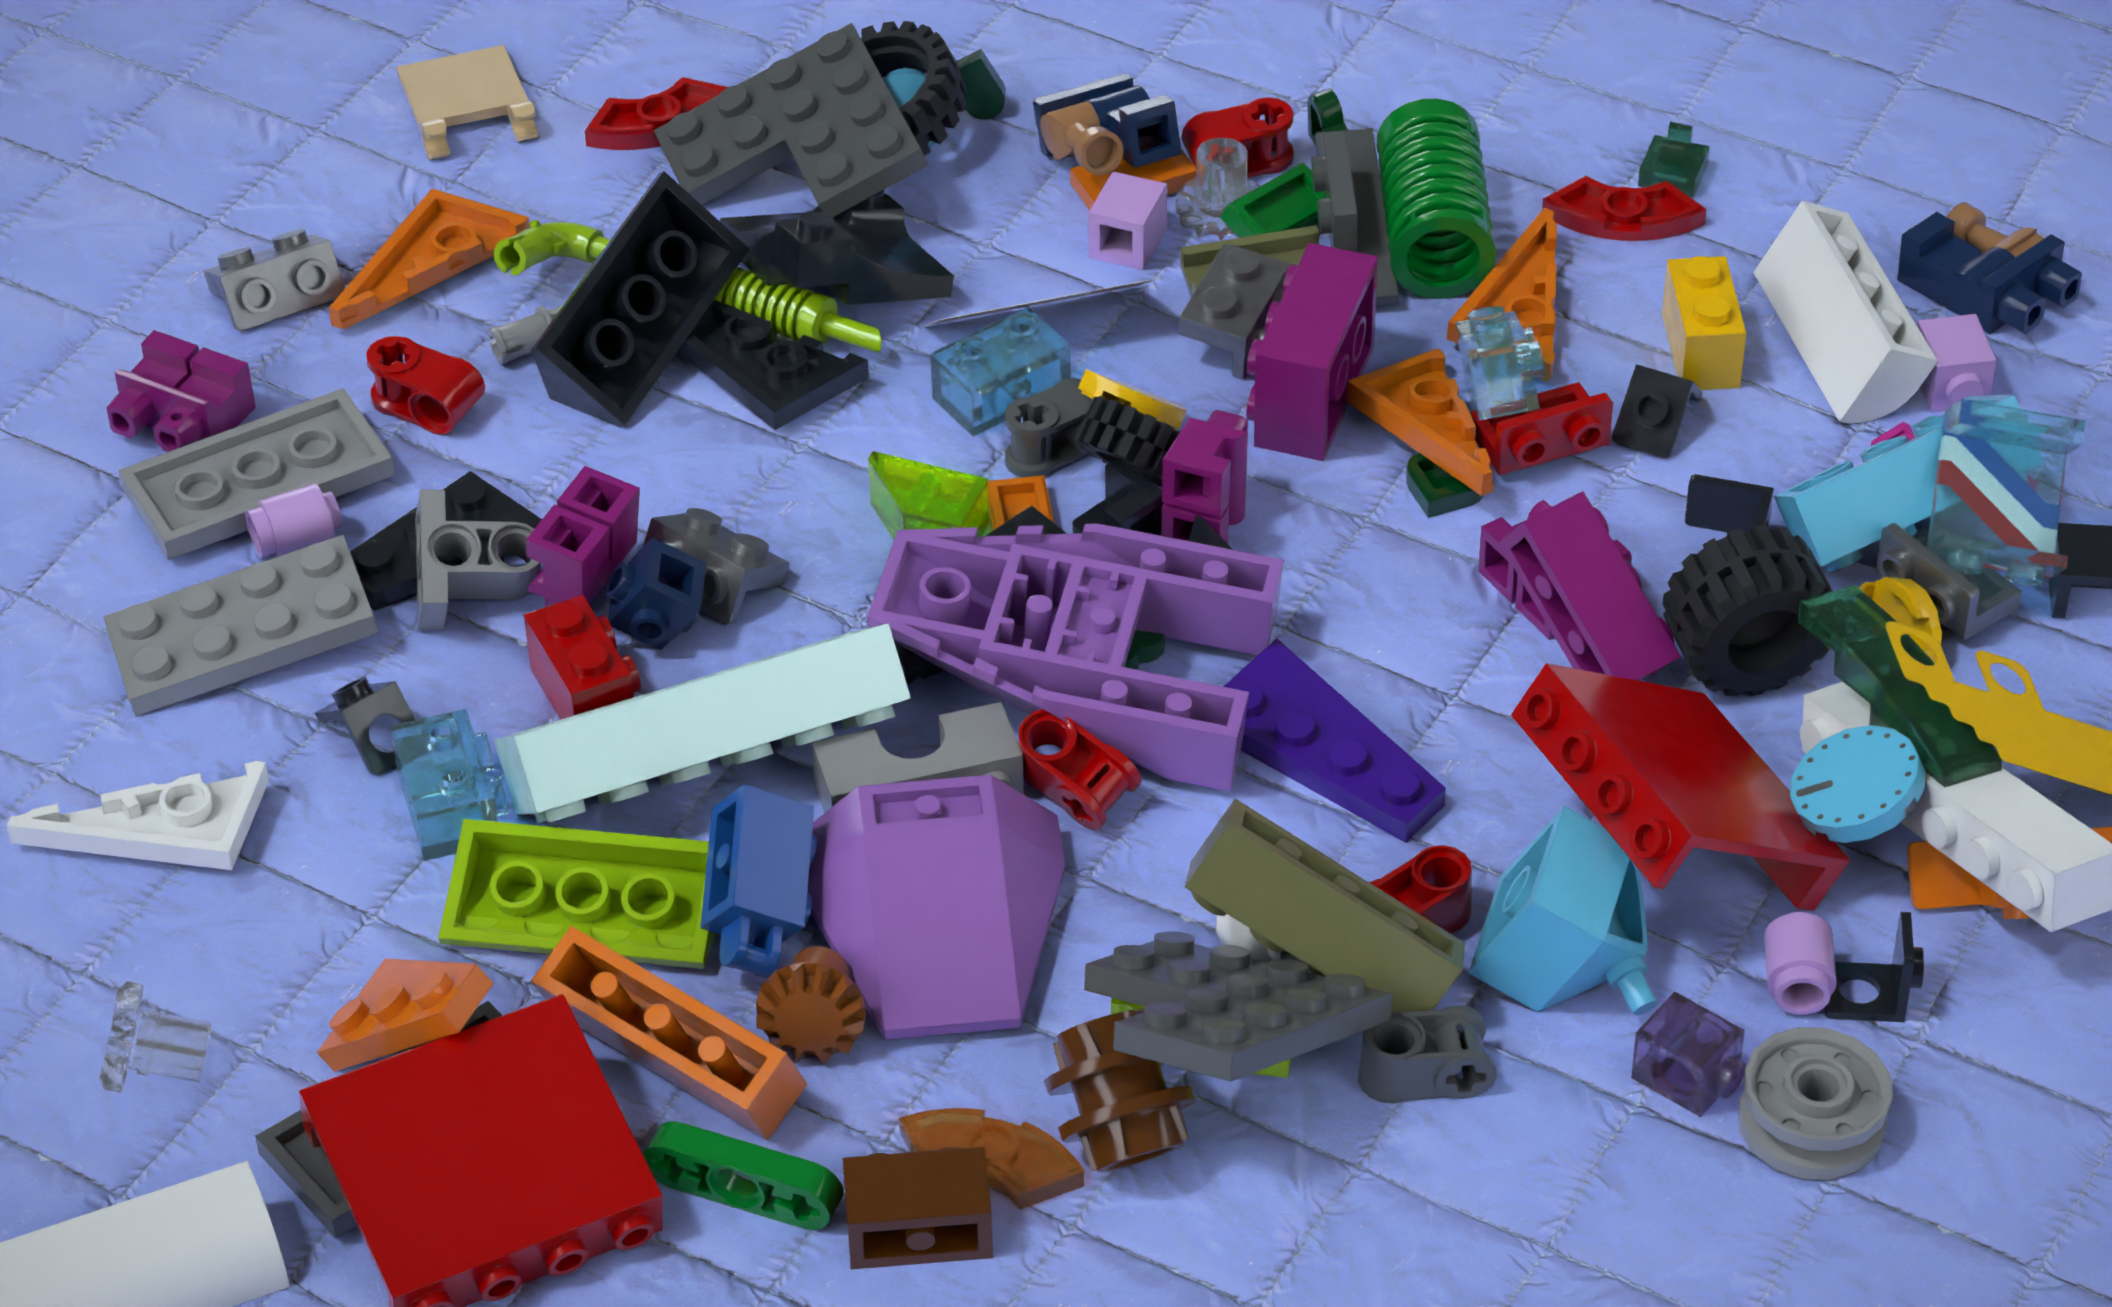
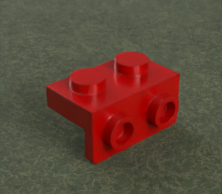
M1580 382L1471 411L1470 414L1476 426L1475 441L1480 448H1486L1491 465L1498 475L1610 445L1613 401L1607 393L1589 396Z

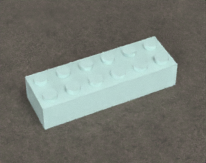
M889 623L856 630L495 739L494 743L516 815L535 813L537 823L553 822L585 812L586 807L583 799L597 795L599 804L610 801L611 803L622 801L649 792L646 780L659 776L661 785L672 782L676 784L711 773L708 761L720 757L722 766L734 763L735 765L771 755L773 751L770 742L781 739L784 748L796 744L799 746L833 736L835 734L831 723L841 720L843 729L892 718L895 716L892 704L911 699L891 629Z

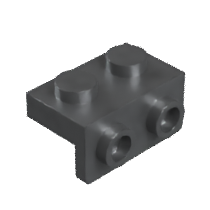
M299 229L272 238L274 247L254 254L250 247L224 253L217 257L219 266L203 271L209 291L225 299L233 327L239 331L337 299L345 287L329 239L312 234L307 236L305 229Z
M1224 242L1180 315L1178 334L1233 352L1232 375L1244 379L1247 374V361L1254 339L1263 340L1265 336V323L1269 307L1273 301L1281 302L1283 298V284L1290 263Z
M689 508L683 514L651 518L643 546L651 538H654L705 562L706 570L700 611L724 625L737 621L746 591L781 586L784 583L790 562L769 552L770 546L766 541L748 534H736L721 525L722 519L710 511Z
M1891 523L1882 528L1876 572L1883 578L1912 579L1924 588L1938 611L1940 623L1961 640L1965 641L2019 609L2022 591L1936 523H1931L1912 536L1896 523Z

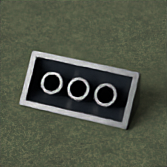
M665 171L656 176L531 349L551 400L619 428L624 427L750 250L748 246Z

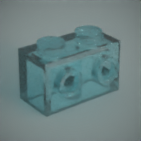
M1498 306L1471 311L1468 313L1469 320L1455 322L1466 390L1478 419L1484 420L1540 409L1535 378L1545 377V369L1540 343L1535 341L1532 327L1523 328L1515 311L1504 313V308Z
M1026 307L930 353L932 399L973 437L1005 422V410L1015 400L1030 397L1055 386L1064 379L1071 378L1070 343L1030 307Z
M467 709L390 726L398 777L424 861L456 854L463 819L498 822V816L508 814L506 796L500 776L488 778L486 772L494 770L486 732L474 734Z

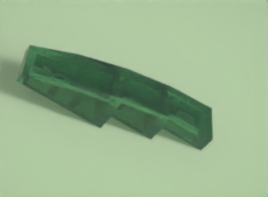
M1856 585L1800 600L1799 624L1835 652L1834 675L1870 703L1869 725L1893 728L1909 738L1926 773L1943 787H1949L2001 771L2002 759L1993 744L1981 741L1971 725L1957 721L1946 704L1932 700L1922 684L1910 681L1904 677L1885 628L1887 622L1896 621ZM1908 634L1901 636L1900 641L1904 650L1913 659L1925 665L1935 664Z

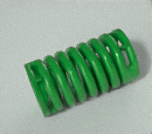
M1432 98L1406 103L1389 114L1382 122L1377 133L1378 163L1382 182L1381 189L1383 207L1385 209V222L1387 224L1386 233L1390 253V267L1395 279L1403 288L1418 296L1431 299H1447L1464 295L1480 285L1493 269L1496 257L1479 130L1471 114L1454 102Z

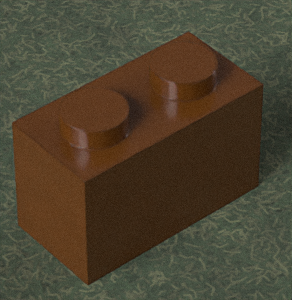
M985 1146L971 1148L948 1147L933 1151L894 1154L874 1153L868 1156L843 1157L851 1269L993 1258L992 1214Z

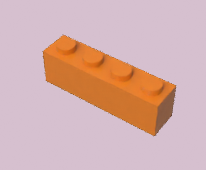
M570 926L531 980L545 1000L564 994L580 1028L767 1141L808 1085L786 1052L573 926Z

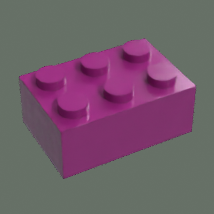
M1308 243L1299 264L1289 265L1283 284V298L1281 302L1273 301L1271 303L1265 323V336L1263 340L1254 339L1248 355L1247 373L1255 376V385L1252 387L1248 398L1246 418L1247 420L1254 421V447L1324 461L1349 406V403L1346 402L1347 382L1362 376L1374 350L1378 256Z

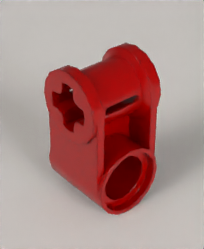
M1265 97L1230 108L1205 111L1195 115L1186 123L1182 129L1181 139L1190 159L1198 170L1200 178L1208 185L1224 186L1253 176L1278 173L1286 170L1294 159L1293 145L1288 141V129L1291 128L1294 121L1293 110L1287 102L1281 99ZM1262 114L1264 115V120H1260ZM1272 151H1276V156L1272 157Z
M387 336L371 344L366 352L367 366L375 376V382L370 389L371 403L374 408L382 414L395 416L421 426L433 434H449L485 393L484 379L470 362L460 357L449 356L422 346L409 338Z
M1043 709L1032 712L1021 723L1018 734V744L1023 755V778L1029 785L1037 788L1060 805L1076 822L1090 830H1099L1107 820L1105 813L1124 792H1134L1141 785V774L1130 759L1121 751L1109 744L1103 743L1070 718L1065 717L1066 721H1063ZM1046 744L1055 745L1062 749L1058 753L1044 755L1035 751L1039 746Z
M1440 845L1426 848L1414 858L1382 878L1369 882L1450 934L1461 930L1469 922L1472 902L1471 861L1465 853L1455 847Z

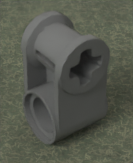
M1073 377L1064 379L1053 387L1030 397L1015 400L1008 405L1005 410V426L1011 432V444L1005 450V466L1009 472L1019 477L1048 476L1056 469L1089 455L1087 451L1078 448L1077 444L1073 443L1093 400L1082 394V390L1078 389L1080 379Z
M1452 1006L1439 1010L1410 1012L1391 1011L1390 1021L1363 1032L1358 1072V1083L1362 1091L1370 1098L1382 1103L1447 1097L1466 1099L1486 1092L1494 1084L1497 1073L1494 1060L1488 1054H1485L1482 1043L1486 1033L1483 1016L1478 1010L1468 1006ZM1457 1026H1461L1463 1028V1031H1461L1459 1036L1456 1028ZM1461 1069L1463 1073L1462 1079L1457 1077Z

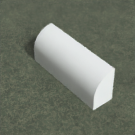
M1801 201L1753 273L1839 422L1863 423L1881 418L1898 409L1916 393L1938 360L1847 212Z
M248 1160L0 1242V1307H234L290 1287L279 1243Z

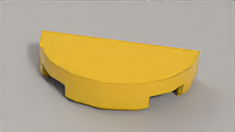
M1085 369L1078 389L1082 390V394L1092 399L1095 396H1100L1108 400L1118 401L1123 406H1131L1140 413L1149 414L1155 417L1157 421L1169 424L1174 427L1173 430L1179 429L1187 412V408L1178 403Z
M1884 577L1875 582H1865L1849 599L1895 657V651L1885 628L1886 623L1889 621L1925 631L1932 635L1941 645L1942 631L1938 611L1927 591L1912 579ZM1910 634L1901 636L1900 641L1904 650L1913 659L1925 665H1934L1936 663L1934 652L1924 641Z

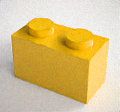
M1696 256L1692 258L1667 259L1662 317L1677 376L1694 381L1700 390L1740 388L1746 330L1726 256Z

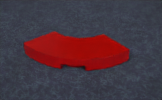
M681 77L669 89L658 94H652L639 99L608 98L585 129L586 146L607 150H640L660 147L661 145L654 130L669 123L675 116L687 113L718 96L728 87Z
M1584 176L1546 196L1542 201V210L1547 208L1555 212V223L1585 235L1619 241L1657 240L1690 232L1705 225L1707 210L1668 181L1649 187L1630 188L1605 185L1588 176Z

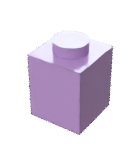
M1112 171L1088 212L1089 258L1144 270L1167 230V183Z
M1969 314L1918 320L1917 327L1938 360L1920 386L1930 412L1955 410L1953 404L1968 396L1991 395L1997 360L1977 315Z

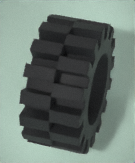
M1095 396L1073 443L1077 444L1078 448L1087 451V454L1103 460L1102 462L1105 464L1118 459L1148 481L1162 487L1163 458L1180 431L1173 430L1174 427L1157 421L1155 417L1149 414L1145 415L1138 412L1136 408L1128 405L1123 406L1118 401L1112 399L1108 400L1104 397Z

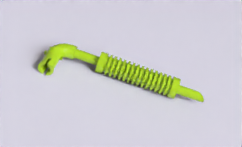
M533 220L529 222V228L497 243L494 249V260L498 268L505 274L511 270L512 276L518 275L531 268V266L551 257H571L593 263L611 239L605 238L600 229L578 223L547 222L540 224L539 220ZM739 266L714 299L770 321L771 331L797 341L803 335L822 341L824 346L831 337L879 353L881 350L882 341L879 330L876 327L838 315L837 301L833 297L818 292L814 293L809 289L804 290L802 287H795L792 284L767 286L751 270L742 269Z

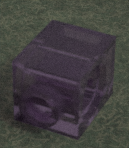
M1674 992L1636 1032L1631 1078L1695 1115L1702 1117L1719 1097L1729 1098L1736 1091L1744 1077L1746 1063L1741 1060L1745 1030L1681 994Z

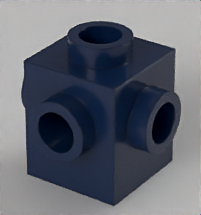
M651 538L627 564L624 562L619 563L608 580L606 596L611 598L608 614L611 627L662 650L680 631L687 632L695 623L701 610L706 563L657 539Z

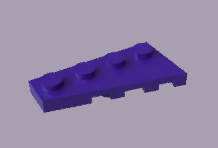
M1276 638L1223 686L1249 692L1242 752L1401 841L1407 843L1445 806L1446 787L1279 639Z

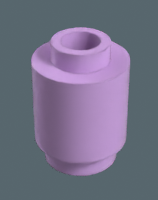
M316 483L258 501L257 508L245 511L249 534L260 558L273 554L276 558L312 544L329 540L335 537L334 529L342 526V517L335 496L331 491L322 494Z
M1792 912L1780 916L1767 926L1764 933L1768 991L1775 998L1777 1005L1788 1013L1807 1015L1818 1012L1829 1003L1830 996L1836 988L1832 928L1823 918L1806 912Z

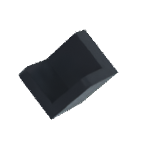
M1114 459L1105 465V500L1074 519L1072 522V532L1082 533L1085 524H1102L1161 536L1162 506L1164 504L1162 502V490L1118 459Z
M2056 523L2048 574L2052 618H2065L2071 587L2112 589V526Z

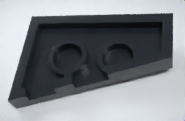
M717 300L711 303L678 350L681 355L774 430L779 429L869 378L868 359L849 353L844 359L823 351L822 341L803 335L798 341L771 331L770 321Z
M471 471L443 489L445 490L446 521L519 522L535 529L542 520ZM417 507L350 551L370 608L374 611L417 596L415 527ZM447 554L438 557V560L445 565L457 566L464 563L462 559L454 555Z

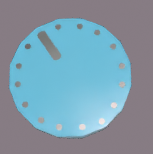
M1873 725L1850 728L1820 741L1802 757L1791 777L1790 798L1804 827L1813 834H1815V831L1827 834L1829 841L1841 843L1867 840L1894 828L1907 817L1904 809L1911 804L1913 798L1918 803L1924 792L1926 771L1911 740L1895 729Z

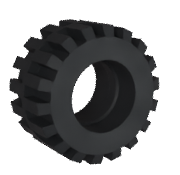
M1767 525L1753 526L1747 532H1743L1741 528L1729 531L1727 536L1716 541L1713 538L1702 545L1704 549L1697 554L1691 553L1681 562L1684 568L1681 571L1674 572L1669 579L1668 585L1671 590L1663 594L1662 605L1666 610L1663 613L1666 623L1670 627L1673 637L1697 681H1702L1705 688L1713 692L1722 689L1726 696L1737 697L1745 691L1748 692L1749 696L1763 694L1767 688L1775 687V689L1788 685L1787 681L1797 675L1802 677L1812 669L1810 665L1815 660H1822L1830 649L1827 643L1836 640L1840 630L1837 622L1842 619V613L1837 602L1838 598L1806 542L1799 535L1792 536L1788 529L1777 527L1770 531Z

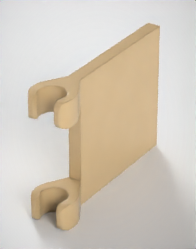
M504 45L396 66L399 81L419 128L428 160L451 155L446 139L447 127L508 115L517 142L539 137L534 122L536 115L534 104L532 101H528Z

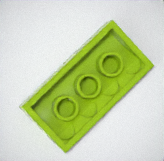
M463 819L438 936L439 942L446 945L551 954L570 926H573L632 962L705 969L716 935L714 932L701 929L709 841Z

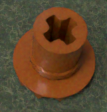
M814 946L803 949L795 955L790 965L782 967L766 979L756 1001V1028L763 1029L768 1036L769 1043L790 1052L795 1063L805 1056L818 1057L825 1064L836 1053L842 1051L849 1054L855 1040L863 1033L866 1019V1006L863 996L856 984L850 979V969L847 961L838 952L828 947Z

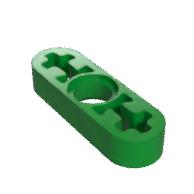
M668 1121L662 1123L643 1153L654 1179L666 1187L807 1230H820L826 1227L844 1195L843 1186L837 1176L818 1163L682 1122ZM735 1171L747 1176L750 1180L740 1176Z

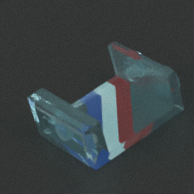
M1963 398L1947 409L1944 413L1927 548L1960 574H1981L1983 568L2006 572L2005 579L2007 581L2022 585H2042L2045 579H2049L2067 569L2068 556L2055 554L2067 455L2082 446L2085 420Z

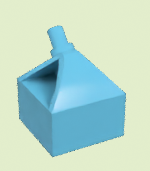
M1563 806L1500 876L1468 973L1536 1012H1541L1608 981L1612 989L1619 988L1634 1016L1649 1012L1657 1006L1658 1001L1644 977L1648 968L1643 958L1646 955L1648 945L1644 897L1639 869L1605 828Z

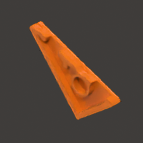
M1543 208L1448 321L1446 339L1548 382L1552 377L1555 359L1553 339L1555 329V248L1557 224L1554 222L1555 212Z

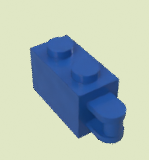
M743 784L712 808L701 929L721 935L719 958L723 966L743 970L767 979L777 968L782 942L806 925L812 909V897L807 893L809 866L814 859L817 848V838L812 833L814 806Z

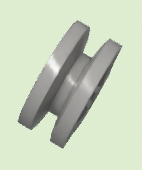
M1797 1027L1773 1034L1754 1049L1745 1069L1743 1078L1744 1091L1738 1106L1740 1133L1754 1155L1774 1170L1806 1180H1834L1854 1174L1876 1157L1885 1136L1886 1117L1891 1108L1893 1098L1890 1073L1876 1052L1853 1036L1829 1028Z

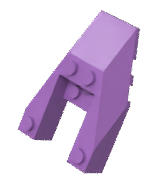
M1085 524L1082 533L1043 534L1044 525L1019 526L1016 535L977 537L978 527L897 530L867 616L868 627L871 628L889 623L894 642L971 686L1029 715L1034 711L1043 709L1063 721H1066L1065 717H1068L1103 743L1109 744L1121 751L1132 763L1165 779L1231 791L1243 745L1249 692L1126 668L1125 664L1135 630L1162 633L1166 638L1259 655L1269 646L1276 620L1284 565L1283 559L1102 524Z

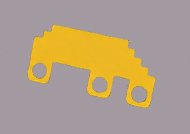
M1894 621L1886 623L1885 628L1904 677L1910 681L1922 684L1926 688L1928 696L1934 701L1946 704L1957 721L1971 725L1981 741L1993 744L1997 748L1999 756L2003 761L2112 795V731L2044 710L2029 672L2018 662L1982 650L1977 651L1975 654L1989 692L1956 682L1940 643L1932 635ZM1910 634L1924 641L1934 652L1936 663L1934 665H1925L1913 659L1904 650L1900 641L1901 636ZM1994 663L2003 664L2017 673L2025 684V693L2015 694L2002 687L1993 677L1990 670L1991 665Z

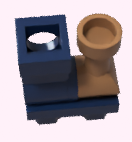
M1126 73L1092 81L1083 86L1059 93L1047 94L1033 100L1041 153L1047 157L1053 156L1054 159L1058 160L1075 155L1077 162L1091 174L1106 175L1115 170L1122 159L1137 168L1182 154L1175 101L1166 95L1150 99L1140 85L1134 86L1133 78ZM1154 146L1151 148L1140 149L1141 147Z
M1963 202L1955 206L1947 217L1939 212H1935L1902 234L1897 281L1959 315L1976 314L1983 331L1989 335L2005 324L2026 334L2037 327L2044 317L2046 300L2043 298L2052 301L2062 308L2077 299L2082 273L2062 261L2065 245L2063 240L2052 234L2043 238L2036 233L2037 229L2029 227L2017 230L2007 236L1986 227V216L1974 206Z

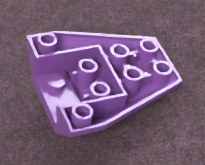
M981 775L857 786L815 820L812 833L816 835L817 848L814 859L809 866L807 893L812 897L811 915L830 948L838 952L847 961L850 969V979L859 988L866 1009L884 1040L1021 1028L1065 874V860L1057 814L996 777Z

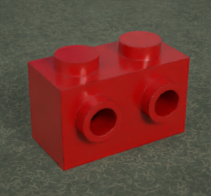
M584 595L524 614L530 669L560 720L634 698V693L641 691L640 677L632 658L629 655L620 656L609 620L605 615L596 617Z

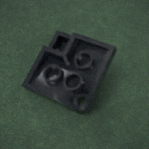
M884 190L834 217L822 213L820 207L817 206L811 211L802 213L720 218V222L750 248L741 262L767 286L793 284L795 287L825 285L846 305L951 297L954 275L909 236L905 227L904 208L892 197L885 194Z

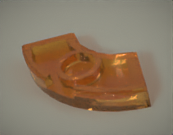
M972 1108L934 1109L899 1118L900 1135L910 1152L933 1151L948 1147L971 1148L985 1146L988 1184L1003 1191L1019 1209L1084 1187V1170L1076 1158L1054 1137L1028 1122H1023L1019 1126L1007 1121L985 1117V1110Z

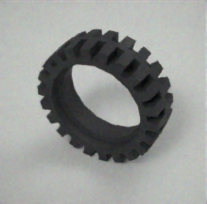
M891 21L883 22L880 32H876L873 25L862 28L861 40L882 78L894 70L903 68L915 69L926 74L925 82L913 98L899 108L924 156L931 152L928 143L933 141L940 145L948 137L944 127L955 128L960 120L957 112H962L965 109L966 100L964 95H967V88L958 64L943 38L937 32L933 33L932 29L922 24L917 28L914 22L903 21L898 28L896 23Z

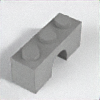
M1002 702L939 715L940 747L935 752L921 758H902L889 753L882 746L876 728L812 742L815 788L824 813L857 786L992 775L1024 794L1023 755Z

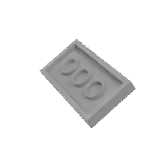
M344 388L118 470L123 491L168 560L249 531L245 511L257 508L258 501L313 483L319 486L322 494L331 491L336 498L395 476L393 457Z
M344 535L312 544L285 555L253 564L244 569L103 616L125 689L136 717L379 633Z

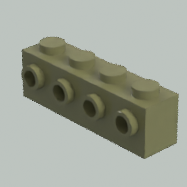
M1237 799L1233 800L1190 862L1185 888L1192 892L1193 898L1204 909L1218 916L1230 915L1249 927L1252 936L1260 944L1275 952L1286 950L1308 965L1309 971L1313 974L1321 976L1332 974L1356 975L1366 980L1365 987L1392 993L1391 1011L1434 1010L1463 970L1465 942Z

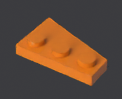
M385 958L359 995L342 1006L332 1017L329 1026L333 1031L319 1048L317 1054L335 1072L458 1033L494 983L474 963Z

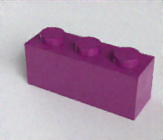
M1584 491L1523 521L1499 542L1572 668L1646 681L1681 657L1674 645V637L1670 627L1662 618L1656 615L1642 591L1638 573L1631 564L1623 559L1609 535L1606 519L1597 508L1591 505Z

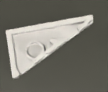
M254 761L244 763L246 775L207 784L202 782L201 775L198 773L179 777L167 784L151 783L100 794L102 806L60 815L58 804L35 808L26 814L10 817L7 823L11 844L233 870L269 782L266 762Z

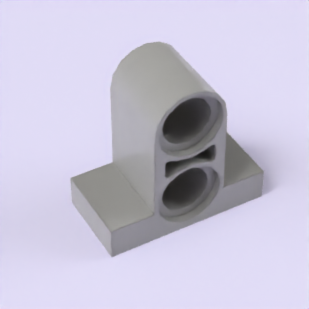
M445 490L419 491L415 516L418 630H444L448 599L514 600L523 598L531 593L527 591L528 586L538 575L541 568L540 562L526 557V539L533 532L534 528L519 522L446 521ZM447 554L454 555L462 559L464 563L457 566L445 565L438 560V557ZM508 555L518 556L527 564L518 567L509 566L500 558Z

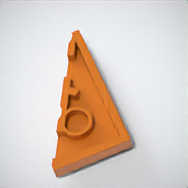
M431 189L330 305L331 326L346 329L493 257L495 246L499 241L517 235L530 227L529 217Z
M1437 348L1348 380L1346 402L1480 496L1493 492L1494 483L1492 480L1493 471L1490 469L1491 460L1486 448H1478L1476 444L1475 423L1465 401L1459 398V387L1456 380L1448 379L1445 373L1446 357L1441 350Z

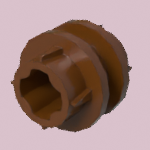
M1142 1009L1118 1012L1079 1024L1056 1036L1058 1042L1053 1043L1060 1071L1048 1076L1044 1083L1047 1093L1051 1096L1074 1094L1080 1116L1063 1123L1058 1129L1063 1142L1081 1141L1091 1171L1107 1172L1155 1159L1185 1146L1184 1140L1189 1139L1182 1109L1197 1102L1193 1087L1180 1086L1168 1089L1161 1066L1164 1065L1163 1063L1113 1050L1114 1023L1143 1013Z

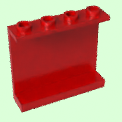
M1546 663L1511 714L1654 888L1664 889L1692 848H1702L1752 856L1797 909L1814 911L1851 861L1834 841H1829L1827 834L1818 833L1817 831L1813 834L1804 827L1790 798V790L1705 693Z
M564 994L299 1090L305 1132L313 1149L322 1146L388 1292L389 1307H465L481 1300L488 1302L498 1301L513 1294L522 1284L548 1274L560 1276L571 1273L580 1268L587 1259L616 1248L619 1250L636 1248L648 1241L654 1233L663 1230V1195Z

